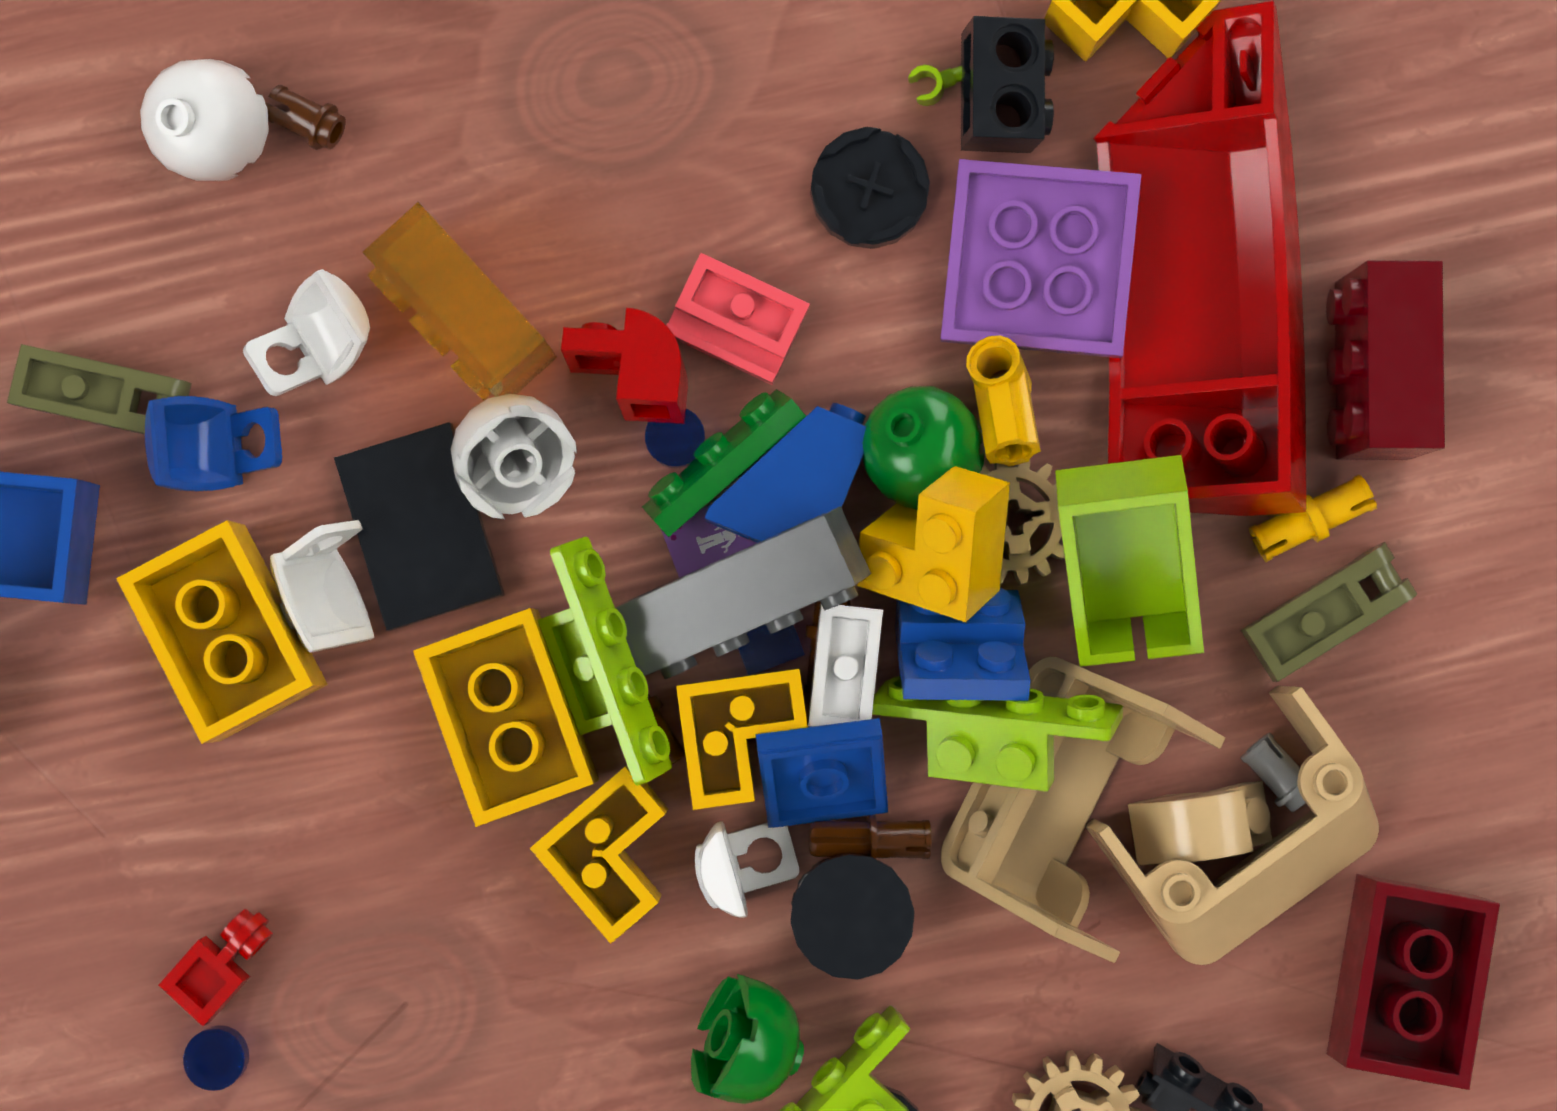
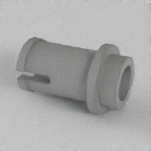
M1267 733L1254 743L1240 759L1247 763L1277 796L1274 803L1278 807L1285 805L1291 812H1294L1306 803L1298 789L1297 779L1300 767L1273 739L1274 736L1271 733Z

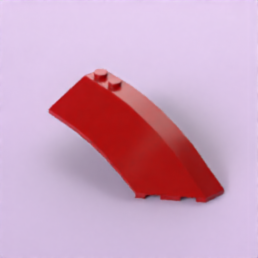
M1274 1L1213 10L1196 28L1198 36L1175 60L1169 57L1136 92L1139 99L1115 124L1109 121L1093 138L1097 143L1099 171L1142 174L1123 357H1109L1108 464L1181 455L1188 489L1190 513L1256 516L1306 512L1305 346L1298 214L1277 8Z

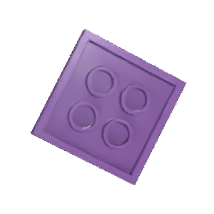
M959 159L941 342L975 345L979 340L988 336L1000 335L1012 340L1018 349L1122 358L1142 174Z

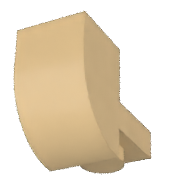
M1263 781L1243 782L1207 792L1167 794L1128 804L1138 865L1161 864L1173 859L1197 862L1253 852L1254 846L1272 842L1269 823L1270 812L1266 804Z

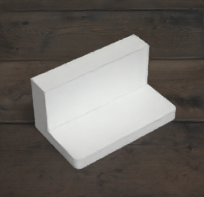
M820 604L807 723L809 727L872 719L883 610L838 605L824 611Z

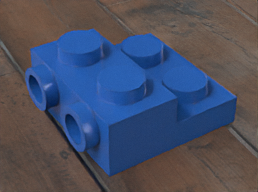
M1000 588V591L967 622L897 600L895 635L903 699L1028 701L1031 679L1023 645L1026 624L1019 591Z

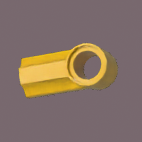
M1000 335L988 336L979 340L970 349L966 363L974 383L986 458L990 464L999 463L1008 467L1027 463L1033 455L1041 452L1030 394L1032 391V381L1017 345L1009 338ZM1009 369L1005 375L990 379L994 373Z

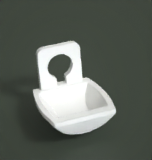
M321 269L304 280L292 297L284 318L288 325L250 340L243 348V353L266 391L272 396H279L320 377L325 385H328L346 374L359 358L368 340L370 331L369 318L362 302L352 289L337 276ZM275 346L285 347L290 351L300 348L305 357L299 360L298 369L295 373L282 375L270 368L266 361V351Z
M359 520L318 526L283 552L270 556V569L282 600L280 604L281 610L289 627L296 630L302 645L310 653L368 641L374 638L362 596L349 569L337 551L339 546L362 531L363 528Z
M723 821L715 823L704 842L698 844L695 850L696 876L705 899L713 909L719 908L739 918L748 916L744 893L794 879L799 874V865L788 826L768 828L767 822L727 834ZM767 837L779 844L782 850V859L775 870L761 873L755 871L751 866L740 869L737 856L746 854L748 847L753 841Z

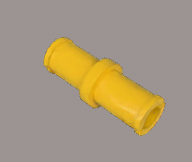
M1358 474L1351 480L1314 498L1307 494L1306 512L1279 514L1257 526L1249 527V533L1252 537H1256L1252 541L1263 560L1268 562L1273 557L1312 538L1316 542L1330 536L1329 530L1368 511L1371 512L1377 509V503L1374 499H1371L1374 495L1369 485Z

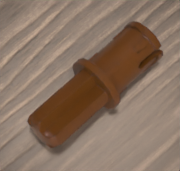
M868 815L866 822L816 821L809 828L808 845L810 854L814 857H834L844 853L871 856L875 859H929L932 845L931 825L929 820L876 821L875 815Z

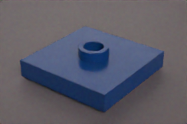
M880 718L756 734L768 828L888 812L883 735Z

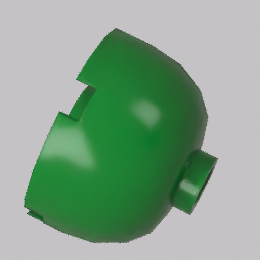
M910 386L889 394L874 407L865 423L866 429L862 442L864 455L862 460L868 477L887 498L906 508L917 510L918 495L952 467L957 466L980 473L984 466L985 448L979 421L959 398L934 386Z
M737 974L738 979L728 976L721 981L712 993L701 1015L697 1029L702 1031L709 1030V1033L705 1040L703 1052L692 1049L691 1080L696 1091L727 1102L747 1104L761 1101L770 1096L781 1087L788 1076H792L797 1072L803 1059L804 1044L800 1040L799 1022L795 1010L786 997L779 990L764 982Z

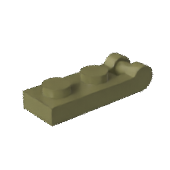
M21 344L7 403L145 435L146 415L137 413L142 391L157 394L156 399L189 396L192 383Z
M1385 542L1367 550L1349 564L1241 630L1272 682H1279L1417 595L1409 579L1401 580L1394 569L1391 561L1395 557ZM1369 575L1380 591L1371 600H1369L1359 584V581Z

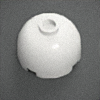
M213 59L180 61L161 71L146 90L140 109L141 130L152 154L168 170L196 181H226L238 176L236 173L242 171L248 163L254 164L262 154L269 132L268 109L262 95L256 94L253 85L246 79L250 77L236 66Z
M505 394L488 398L472 408L456 428L451 446L455 479L471 505L492 518L505 519L503 514H516L522 512L525 518L540 514L560 500L572 484L575 470L572 466L575 458L574 451L577 453L575 440L559 415L552 408L534 397Z

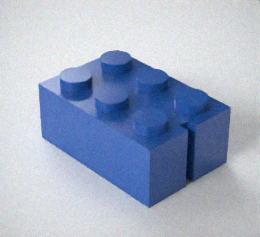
M0 472V597L87 605L100 485L72 478Z

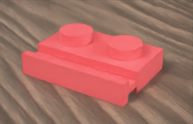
M700 253L675 305V310L666 325L677 341L773 385L810 308V303Z

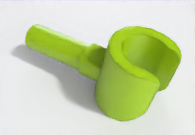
M920 65L914 68L908 76L909 83L917 82L924 77L933 78L937 82L935 89L931 93L923 94L916 98L917 103L923 106H930L939 102L946 88L961 82L962 65L941 72L931 65Z

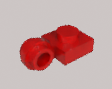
M244 909L220 934V937L227 942L222 950L207 936L199 939L158 986L200 1025L205 1026L216 1017L251 977L233 960L238 954L246 961L250 960L269 941L273 935L266 927L269 920L260 912L253 915L249 910Z

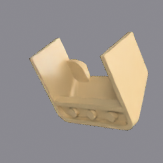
M1047 657L1038 661L1029 670L1031 689L1039 690L1044 696L1069 699L1076 695L1086 694L1101 697L1105 703L1121 704L1123 706L1122 721L1109 741L1054 735V782L1048 792L973 782L943 842L941 864L945 873L951 878L1050 935L1115 963L1120 954L1118 950L1078 928L1089 903V886L1086 879L1080 873L1067 867L1066 864L1119 758L1136 765L1151 763L1164 752L1175 730L1219 749L1225 737L1167 703L1058 657Z
M1277 686L1269 694L1312 752V755L1301 765L1297 779L1299 792L1311 811L1274 837L1272 842L1264 844L1212 883L1198 866L1181 859L1165 861L1144 875L1108 825L1092 819L1085 826L1171 948L1190 963L1206 965L1219 960L1368 852L1377 840L1379 823L1360 767L1302 687Z

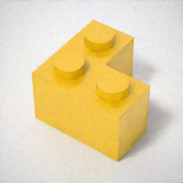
M1052 0L1044 19L1045 25L1085 62L1125 20L1167 58H1172L1197 32L1196 28L1217 8L1222 0Z
M955 466L918 495L917 510L906 508L899 504L892 506L860 532L859 548L871 574L859 582L857 586L967 622L1000 591L1010 482Z
M799 668L676 686L693 810L755 801L748 739L756 738V734L808 728Z
M628 765L530 847V850L610 944L657 905L662 896L624 849L662 818L669 809L647 783L638 786L634 784Z

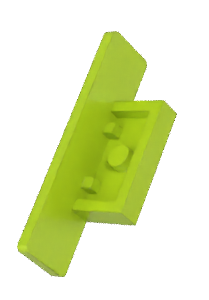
M588 537L579 538L550 549V555L570 608L538 619V623L579 735L613 725L634 784L638 786L650 782L672 768L669 758V741L663 729L657 725L648 700L646 678L635 665L626 640L627 628L624 618L614 607L605 583L606 572L604 563L600 555L593 549Z
M898 676L885 681L874 694L872 715L926 721L928 777L1048 792L1054 782V735L1109 741L1123 719V706L1121 704L1105 703L1104 699L1095 695H1076L1069 699L1044 696L1041 691L1031 688L1028 701L903 699L901 677Z
M889 1006L881 1015L874 1013L869 1016L857 1029L854 1035L855 1042L839 1059L833 1057L826 1061L814 1075L811 1082L813 1087L797 1104L790 1102L780 1111H909L899 1099L870 1074L909 1032L910 1027L902 1015L893 1006Z

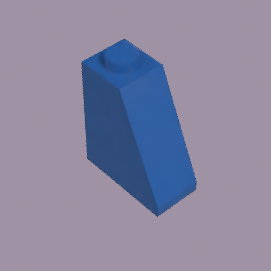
M832 403L829 411L817 406L709 506L704 518L705 521L758 543L839 506L842 508L864 455L862 442L866 426L863 425L866 416L838 403Z

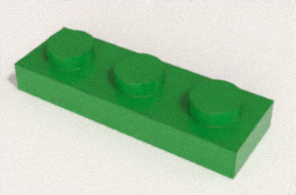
M778 389L770 395L767 392L759 394L744 406L739 414L742 419L727 433L718 432L713 434L696 449L694 453L696 460L679 475L676 472L669 473L651 488L648 494L650 500L642 508L668 537L806 417L792 398Z

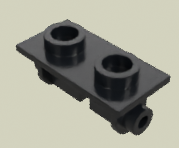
M1158 1043L1154 1047L1153 1074L1147 1070L1143 1071L1135 1085V1088L1142 1096V1103L1156 1111H1189L1191 1107L1197 1111H1263V1104L1242 1085L1226 1083L1205 1071L1202 1065L1190 1055L1183 1052L1174 1053Z

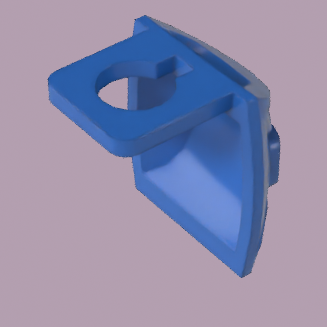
M174 396L150 400L145 416V448L152 479L157 486L180 491H213L242 485V474L279 467L282 463V446L278 411L275 408L263 407L237 413L236 405L196 396ZM255 424H259L265 434V446L263 452L258 457L253 456L250 450H242L241 437L248 436L250 429Z

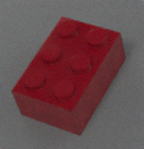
M1367 260L1336 281L1335 289H1330L1327 296V322L1329 325H1335V349H1330L1328 354L1327 379L1330 385H1336V409L1330 410L1327 421L1328 441L1330 445H1336V460H1410L1445 449L1443 261Z
M1356 874L1326 1054L1346 1068L1470 1090L1500 903L1472 894Z

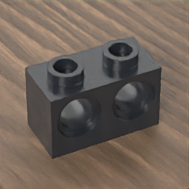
M973 16L961 33V151L1031 153L1045 139V135H1050L1053 125L1054 108L1052 99H1045V76H1050L1052 71L1054 46L1052 40L1045 39V19ZM1006 45L1013 48L1020 57L1021 66L1009 67L1003 64L997 56L996 46ZM1007 104L1012 106L1019 114L1020 127L1004 125L997 117L996 105Z

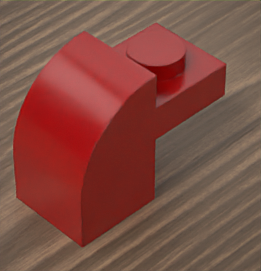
M626 308L624 330H617L612 325L600 322L585 323L581 328L563 327L561 352L571 373L619 375L616 400L625 421L684 424L688 393L687 372L675 336L660 319L639 309Z

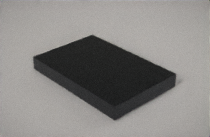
M450 422L334 458L352 519L359 520L363 528L357 535L386 631H392L505 595L480 512L471 505L455 479L451 455L455 431L453 424Z

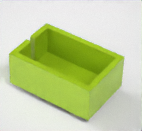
M1175 455L1055 470L1059 519L1080 667L1135 661L1131 617L1143 616L1148 659L1204 653L1188 489L1182 456Z

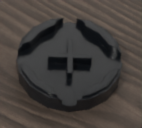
M863 127L844 132L825 146L813 168L810 195L816 217L830 235L850 246L875 249L898 242L915 228L926 209L930 180L924 159L910 141L898 134L895 136L890 132L881 131L880 128Z
M844 853L823 859L804 875L793 896L790 923L798 948L813 966L833 977L859 980L882 973L902 956L912 937L915 911L907 886L892 867L871 856Z

